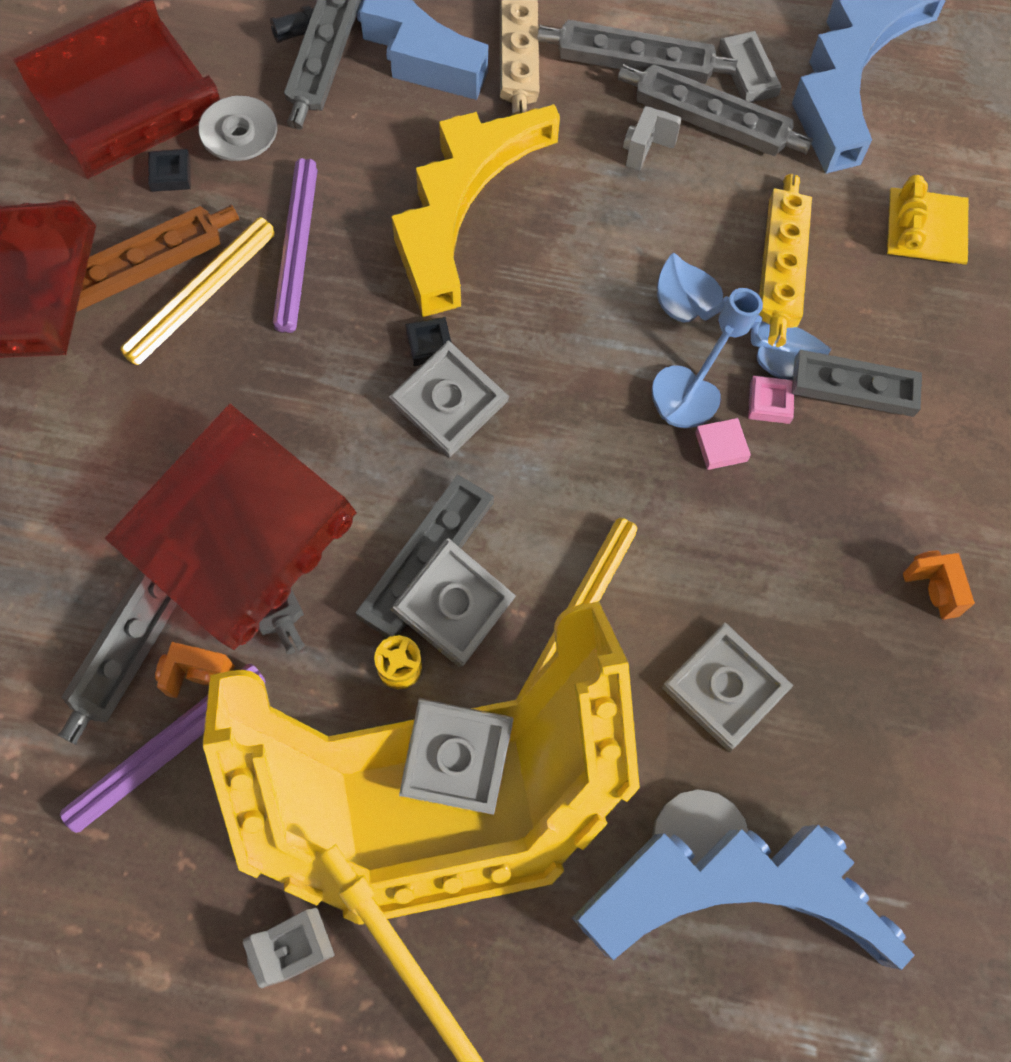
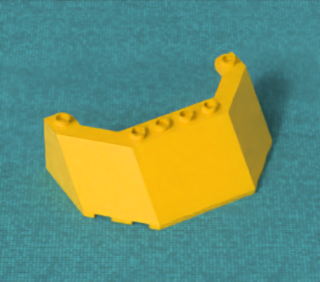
M600 602L572 606L558 616L554 625L557 651L516 700L471 708L513 717L494 815L399 796L414 720L326 736L271 707L265 683L254 672L234 670L210 675L203 748L239 871L255 878L262 873L283 883L284 891L316 906L320 901H323L342 910L343 918L358 925H362L364 922L355 909L353 911L348 910L338 895L341 888L319 857L336 844L358 877L365 876L375 891V894L372 896L387 919L552 885L564 872L562 864L577 848L584 850L607 825L605 817L621 799L627 802L640 788L629 664Z

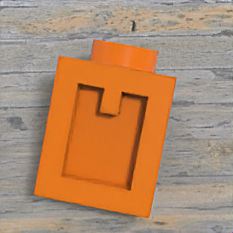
M938 550L921 553L914 557V561L903 572L905 582L930 579L928 587L929 596L932 604L938 607L942 620L960 617L975 604L959 553L942 555L941 551Z
M171 642L168 654H163L160 657L156 667L155 679L158 681L157 688L166 696L177 698L185 673H187L186 679L209 686L210 675L233 671L235 665L226 654Z

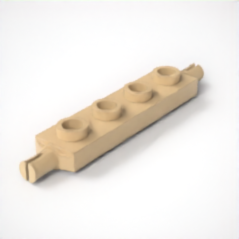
M500 0V98L512 103L511 116L527 112V104L537 102L539 95L538 0Z

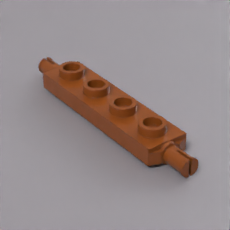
M232 204L211 215L201 206L194 208L51 274L53 288L30 297L38 313L62 303L64 307L74 314L221 245L218 229L239 221L238 214Z

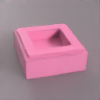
M753 376L750 382L748 419L790 424L794 412L793 380Z
M738 418L697 427L695 434L707 470L748 462L751 454Z

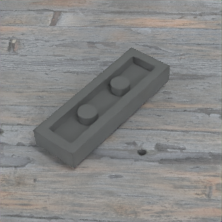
M799 350L795 356L792 394L911 417H914L921 410L922 372L806 350Z

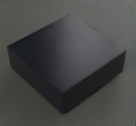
M188 149L148 152V184L151 192L191 189V158Z
M446 317L405 324L414 366L423 365L448 340L451 342Z

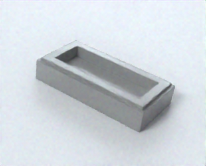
M752 31L721 38L719 50L722 57L738 59L736 72L732 78L741 98L748 102H755L779 96L782 86L756 32Z

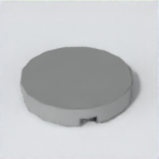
M698 789L680 793L663 806L654 821L652 837L655 834L665 833L669 838L673 834L678 836L694 853L695 857L691 862L695 866L729 830L743 829L747 833L748 828L745 818L734 803L718 793Z

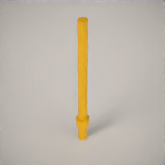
M337 844L319 856L341 888L338 895L349 911L356 910L458 1062H484L372 896L375 894V891L365 876L358 877Z

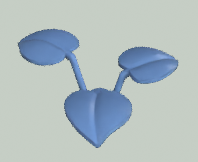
M675 253L669 256L661 270L657 283V297L662 309L670 317L680 322H690L698 315L702 320L706 321L720 313L718 321L722 331L720 338L697 375L683 366L665 367L656 375L651 388L652 398L661 418L670 425L692 428L706 423L714 416L720 405V391L716 386L703 381L729 337L745 335L751 328V344L759 347L756 356L761 367L771 375L787 380L793 379L794 359L799 350L827 355L831 351V348L822 341L798 327L787 328L785 345L776 347L775 341L774 345L771 346L768 343L770 325L763 322L762 317L759 316L763 307L762 300L751 289L738 288L729 297L725 296L723 298L722 289L714 278L703 270L686 263Z

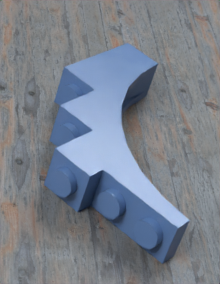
M361 0L357 11V20L362 25L363 39L387 45L386 57L387 60L391 61L392 78L477 100L488 74V44L462 36L436 22L419 8L413 0Z
M946 0L833 1L826 21L831 31L818 35L809 61L814 72L800 78L792 101V105L807 136L813 138L811 144L825 173L861 165L872 141L863 117L860 98L861 75L866 64L890 40L912 28L936 21Z
M819 825L803 826L772 859L768 857L771 853L770 848L756 833L751 830L745 833L743 829L729 830L695 866L691 862L695 857L694 853L678 836L673 834L669 838L665 833L655 834L572 917L573 921L599 950L612 960L616 959L644 934L680 915L718 904L747 902L782 905L818 918L852 938L882 966L902 970L915 956L902 942L906 938L903 931L886 916L881 915L880 918L866 904L869 897L856 882L847 877L845 879L842 878L854 862L844 852L847 848L844 841L826 826L821 828Z

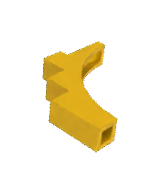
M555 105L531 109L528 112L505 118H497L482 124L477 112L439 121L440 148L445 160L431 162L416 168L418 195L423 208L409 209L401 214L392 216L394 240L422 317L461 307V287L454 261V250L460 225L470 204L486 183L500 171L528 153L558 142L560 115Z

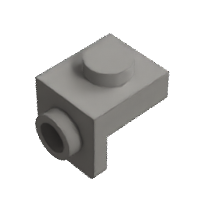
M645 106L637 126L630 125L624 140L623 148L629 150L626 166L640 171L652 142L674 148L680 129L681 117Z
M317 908L305 910L267 931L255 933L243 939L248 967L255 976L259 988L289 980L335 956Z

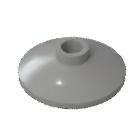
M231 96L215 102L204 112L199 123V135L204 147L214 156L229 161L248 160L262 154L271 146L277 134V122L273 111L261 100L249 96Z

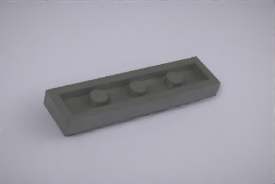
M457 474L356 612L357 619L386 638L400 635L407 624L390 610L391 606L444 540L449 538L459 548L463 547L493 505L494 496Z

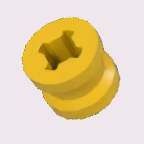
M400 635L391 636L383 640L376 649L374 659L377 673L381 681L389 688L397 690L406 689L414 685L420 678L423 669L420 650L410 638ZM404 666L408 668V669H405V668H404V669H402V670H398L397 673H395L398 668H402V667H404Z

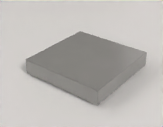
M449 340L389 396L390 402L449 458L502 408L509 399V396Z
M447 538L391 606L390 610L455 665L462 667L516 595Z
M724 623L663 684L662 689L730 753L794 685L731 627Z
M419 698L399 796L494 815L513 717Z

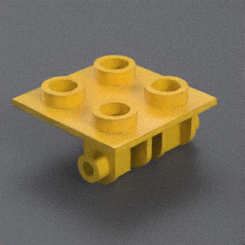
M920 175L910 176L902 189L891 187L887 254L966 265L968 263L969 198L927 192L928 184Z

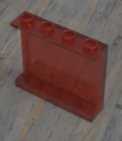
M140 0L13 59L26 87L87 179L199 125L204 112L212 104L220 100L216 84L209 75L202 77L159 18L154 0Z
M60 200L49 203H23L21 205L0 206V358L67 355L97 226L75 201Z
M229 404L112 529L105 539L213 637L235 651L239 645L246 644L255 636L259 630L260 621L271 609L280 607L287 600L291 593L292 585L301 575L311 572L318 565L322 558V552L333 539L341 538L350 529L353 517L357 512L342 494L233 405Z

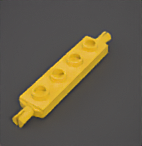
M788 174L784 177L783 190L774 188L769 199L759 293L763 303L759 316L762 317L763 322L770 325L768 343L773 346L776 341V347L785 345L787 328L797 327L803 317L812 197L798 193L800 178L798 175H795L793 179V174Z

